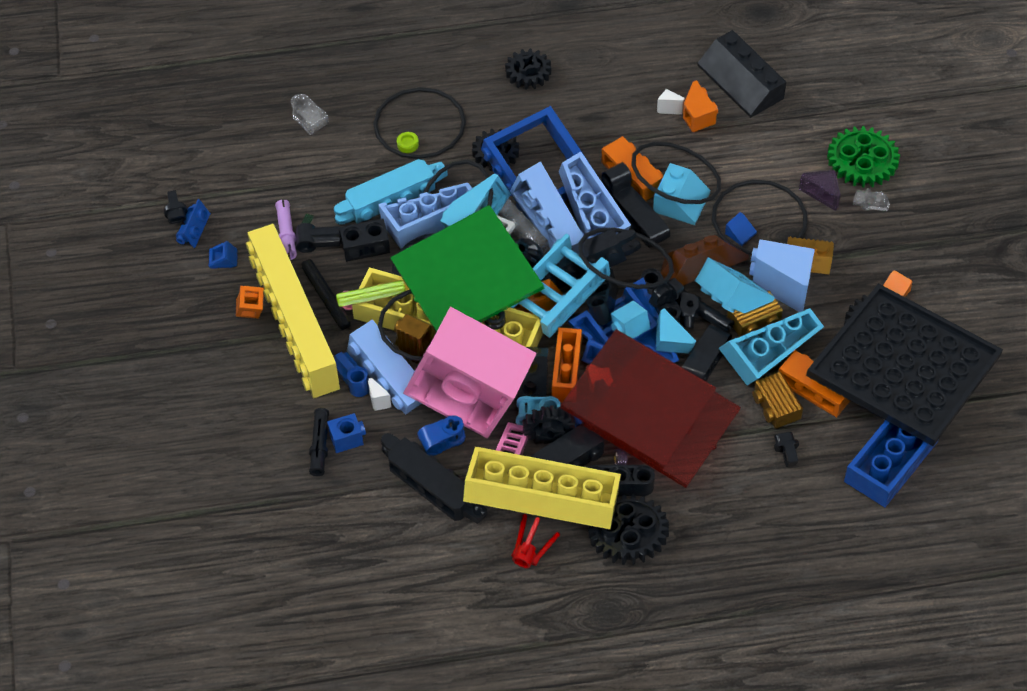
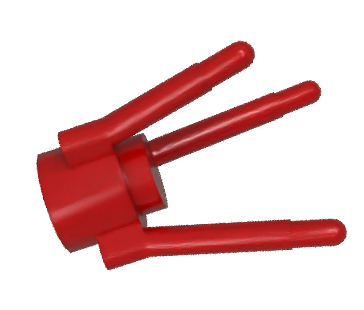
M527 514L522 516L515 549L511 555L513 557L512 561L522 568H530L531 565L537 566L540 558L560 536V533L556 532L536 554V547L531 544L540 518H535L526 541L522 543Z

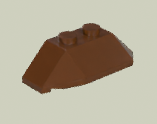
M716 235L706 236L702 240L686 244L682 248L667 253L672 259L674 269L670 279L675 278L682 285L695 281L708 257L728 267L749 259L748 254ZM664 258L660 272L664 279L669 273V265L666 258Z

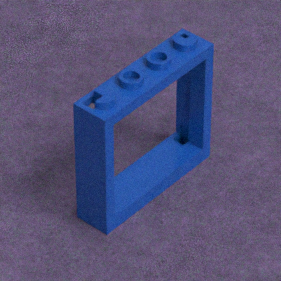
M551 106L483 140L481 151L484 154V159L490 162L494 174L500 177L509 192L516 180V176L496 146L543 123L566 159L579 152L582 153ZM564 186L557 189L563 201L567 200L568 196ZM516 201V207L518 211L521 210L528 220V216L525 214L521 206Z

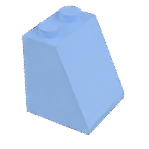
M760 239L758 248H753L749 275L753 276V282L764 290L770 291L775 299L798 312H802L804 310L815 249Z

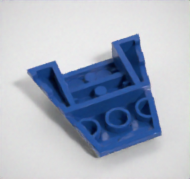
M643 277L640 280L634 282L633 284L640 285L646 284V282ZM626 287L622 297L616 300L614 311L634 300L647 310L651 329L627 342L624 338L617 336L613 332L611 327L612 320L605 325L599 326L588 310L569 320L568 324L574 329H582V336L587 340L592 339L609 347V358L638 383L642 384L679 362V358L675 352L656 351V328L659 315L655 307L649 303L651 294L648 293L647 289Z

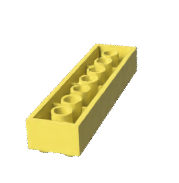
M274 224L249 231V242H246V246L251 255L249 256L250 264L253 269L256 268L257 270L256 276L259 285L264 286L265 290L263 292L267 303L271 302L273 317L279 321L280 333L288 341L286 342L287 349L290 355H294V364L297 372H301L303 376L301 379L305 390H310L313 399L339 390L336 362Z
M369 267L359 289L400 280L404 282L401 276ZM404 282L405 291H407V290H409V288L407 287L406 283ZM409 294L395 301L385 312L382 326L394 330L396 322L399 319L402 320L405 314L412 315L429 324L431 323L419 304L414 301V296ZM395 296L352 304L354 319L366 323L373 319L378 325L381 310ZM510 307L504 310L505 324L502 328L495 331L525 347H538L543 335L541 319L534 314ZM431 325V327H432V328H431V330H432L431 332H432V339H433L434 336H435V334H436V331L434 330L433 326Z

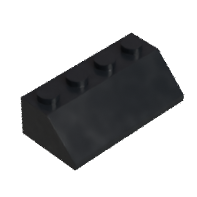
M733 30L715 39L698 62V66L750 118L784 99L786 81Z

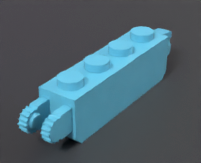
M418 159L347 190L345 194L346 200L334 206L335 221L337 224L343 225L355 220L358 224L379 215L378 204L386 202L387 205L397 203V199L406 198V200H411L419 197V194L424 192L428 182L434 175L445 167L444 164L437 162L427 165L424 160ZM447 170L431 185L428 193L436 189L435 183L448 176Z

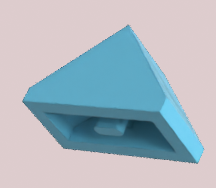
M663 308L657 319L656 351L689 354L692 352L696 340Z

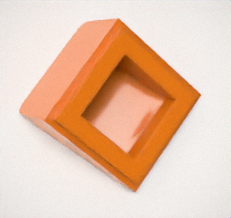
M893 270L883 286L906 297L911 291L912 280Z

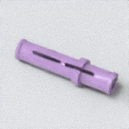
M279 200L275 204L280 231L279 237L287 255L289 253L290 260L296 258L297 252L295 248L296 234L292 228L290 203L284 200L285 207H283L282 200Z

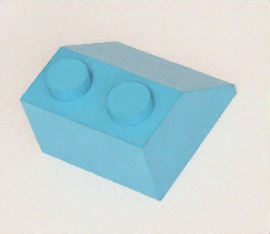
M671 163L657 188L667 195L684 200H701L709 197L711 191L692 170ZM655 193L653 210L658 214L695 225L705 203L683 204L666 199Z

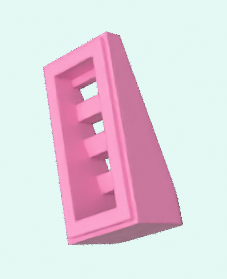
M508 422L496 451L504 452L506 450L514 452V454L523 455L528 440L527 436H524L523 426ZM511 430L521 432L523 435L511 433ZM509 437H512V438L520 439V442H519V441H515V440H511V439H508V438H509ZM506 444L517 446V448L506 446Z

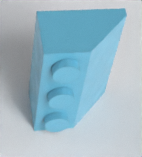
M709 257L695 279V282L702 286L700 289L702 292L711 296V299L722 304L724 309L732 313L735 310L747 313L771 303L775 299L774 296L744 274Z

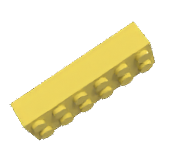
M475 447L465 479L463 501L610 529L621 474Z

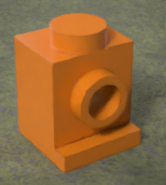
M240 286V292L236 299V317L259 319L263 310L264 288Z

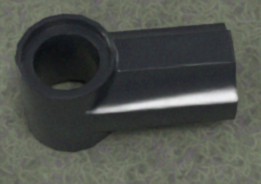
M310 223L299 224L296 227L297 250L302 253H310L316 247L340 246V226L315 227Z

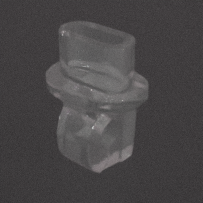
M867 188L866 191L857 190L853 199V205L862 206V209L867 211L870 209L888 211L890 206L886 194L878 191L871 192V188Z

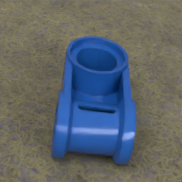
M454 415L433 424L425 425L417 433L425 452L429 456L438 455L445 450L462 444L466 437L463 430V420Z

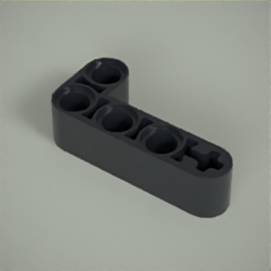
M621 162L602 172L601 182L631 224L630 228L650 238L657 244L670 237V230L666 223L631 186V172L625 163ZM642 240L649 248L653 247L650 243Z

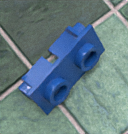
M200 199L197 200L196 204L188 207L186 220L184 221L185 225H181L176 234V241L178 243L185 244V242H189L193 248L196 247L211 214Z

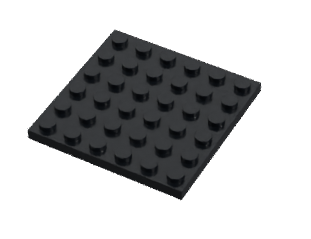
M878 283L808 368L806 376L934 446L1000 358L1003 349Z

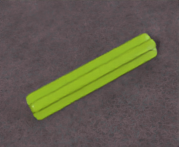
M402 280L338 293L336 294L338 306L343 307L399 295L405 292V285Z

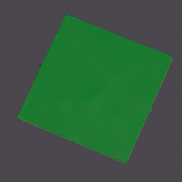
M490 205L390 257L414 296V301L419 304L436 332L450 306L482 323L545 289L543 283L520 251L519 244L514 242Z

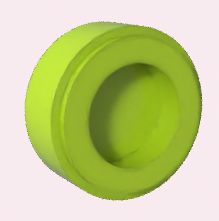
M412 132L401 133L397 138L398 149L403 153L415 152L419 147L418 136Z

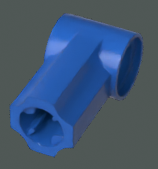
M341 351L336 354L334 360L337 366V373L349 387L350 393L355 397L367 395L369 393L367 370L360 367L348 352L344 353Z

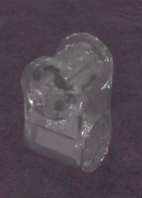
M297 94L292 97L293 119L309 135L314 134L329 123V118L324 110L318 107L308 96Z

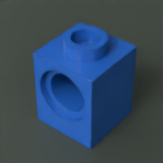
M355 413L327 421L329 435L336 453L364 445L362 436L366 435L365 427L362 421L358 422Z

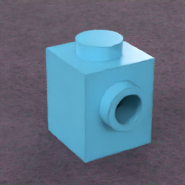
M634 300L611 313L613 332L617 336L624 338L627 342L651 329L647 310Z

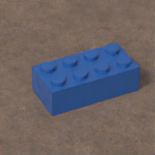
M885 420L847 466L844 482L886 508L934 446Z

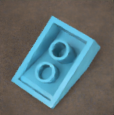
M493 174L454 200L449 208L443 212L440 222L447 228L486 207L491 188H493L491 208L498 215L511 193L500 177Z

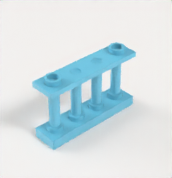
M565 234L553 244L552 249L533 267V270L540 280L550 272L572 288L565 295H560L543 283L545 289L540 292L556 302V305L550 311H545L528 298L510 307L514 309L520 304L541 319L542 332L549 338L605 281V279L587 268L579 254L571 250L572 245L568 234ZM565 256L586 270L587 273L581 279H576L556 266V264ZM601 257L596 263L589 262L603 274L610 275L609 262Z

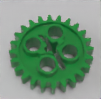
M854 126L853 131L850 132L846 128L844 134L839 132L837 138L833 137L832 143L829 144L827 159H829L828 166H832V173L838 172V179L845 177L844 183L851 180L853 181V186L861 183L862 188L865 187L866 183H869L871 187H874V182L882 185L883 179L889 181L890 175L894 176L895 171L898 169L899 148L894 147L895 141H889V135L882 137L881 130L874 133L873 127L866 131L865 126H862L861 130L858 131Z

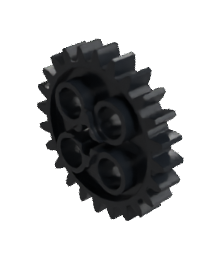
M623 494L622 500L618 501L617 499L611 528L605 529L589 526V539H591V546L596 547L597 554L603 552V559L612 556V563L621 559L622 565H625L627 560H631V563L635 565L638 558L644 563L646 555L654 558V551L661 552V545L667 544L666 537H669V521L666 519V512H661L660 505L654 507V500L646 503L645 496L636 500L635 494L631 496V499H627L625 494Z

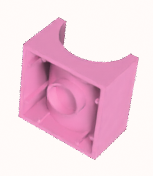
M450 306L403 394L446 417L452 415L460 417L466 428L488 438L514 400L537 353Z

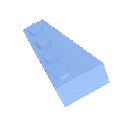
M579 152L562 162L559 174L580 230L584 234L597 228L615 227L629 230L631 224L584 155ZM599 232V233H596V234H594V235H591V236L587 237V239L592 238V237H594V236H596V235H599V234H601V233H603V232Z
M541 161L518 174L510 192L549 248L552 249L553 244L565 234L570 236L572 246L577 244L584 233L577 226Z
M463 183L440 189L439 193L428 194L426 192L419 194V198L411 200L401 198L397 199V203L387 205L386 202L378 204L380 217L384 219L386 230L399 248L402 249L407 243L417 237L437 233L445 229L444 225L440 222L443 212L449 208L454 200L471 190L472 187L469 183Z
M373 319L352 332L349 336L348 354L360 367L367 370L370 378H373L390 394L393 405L398 410L401 409L406 415L422 404L403 394L415 371L403 356L393 352L381 338L378 325Z

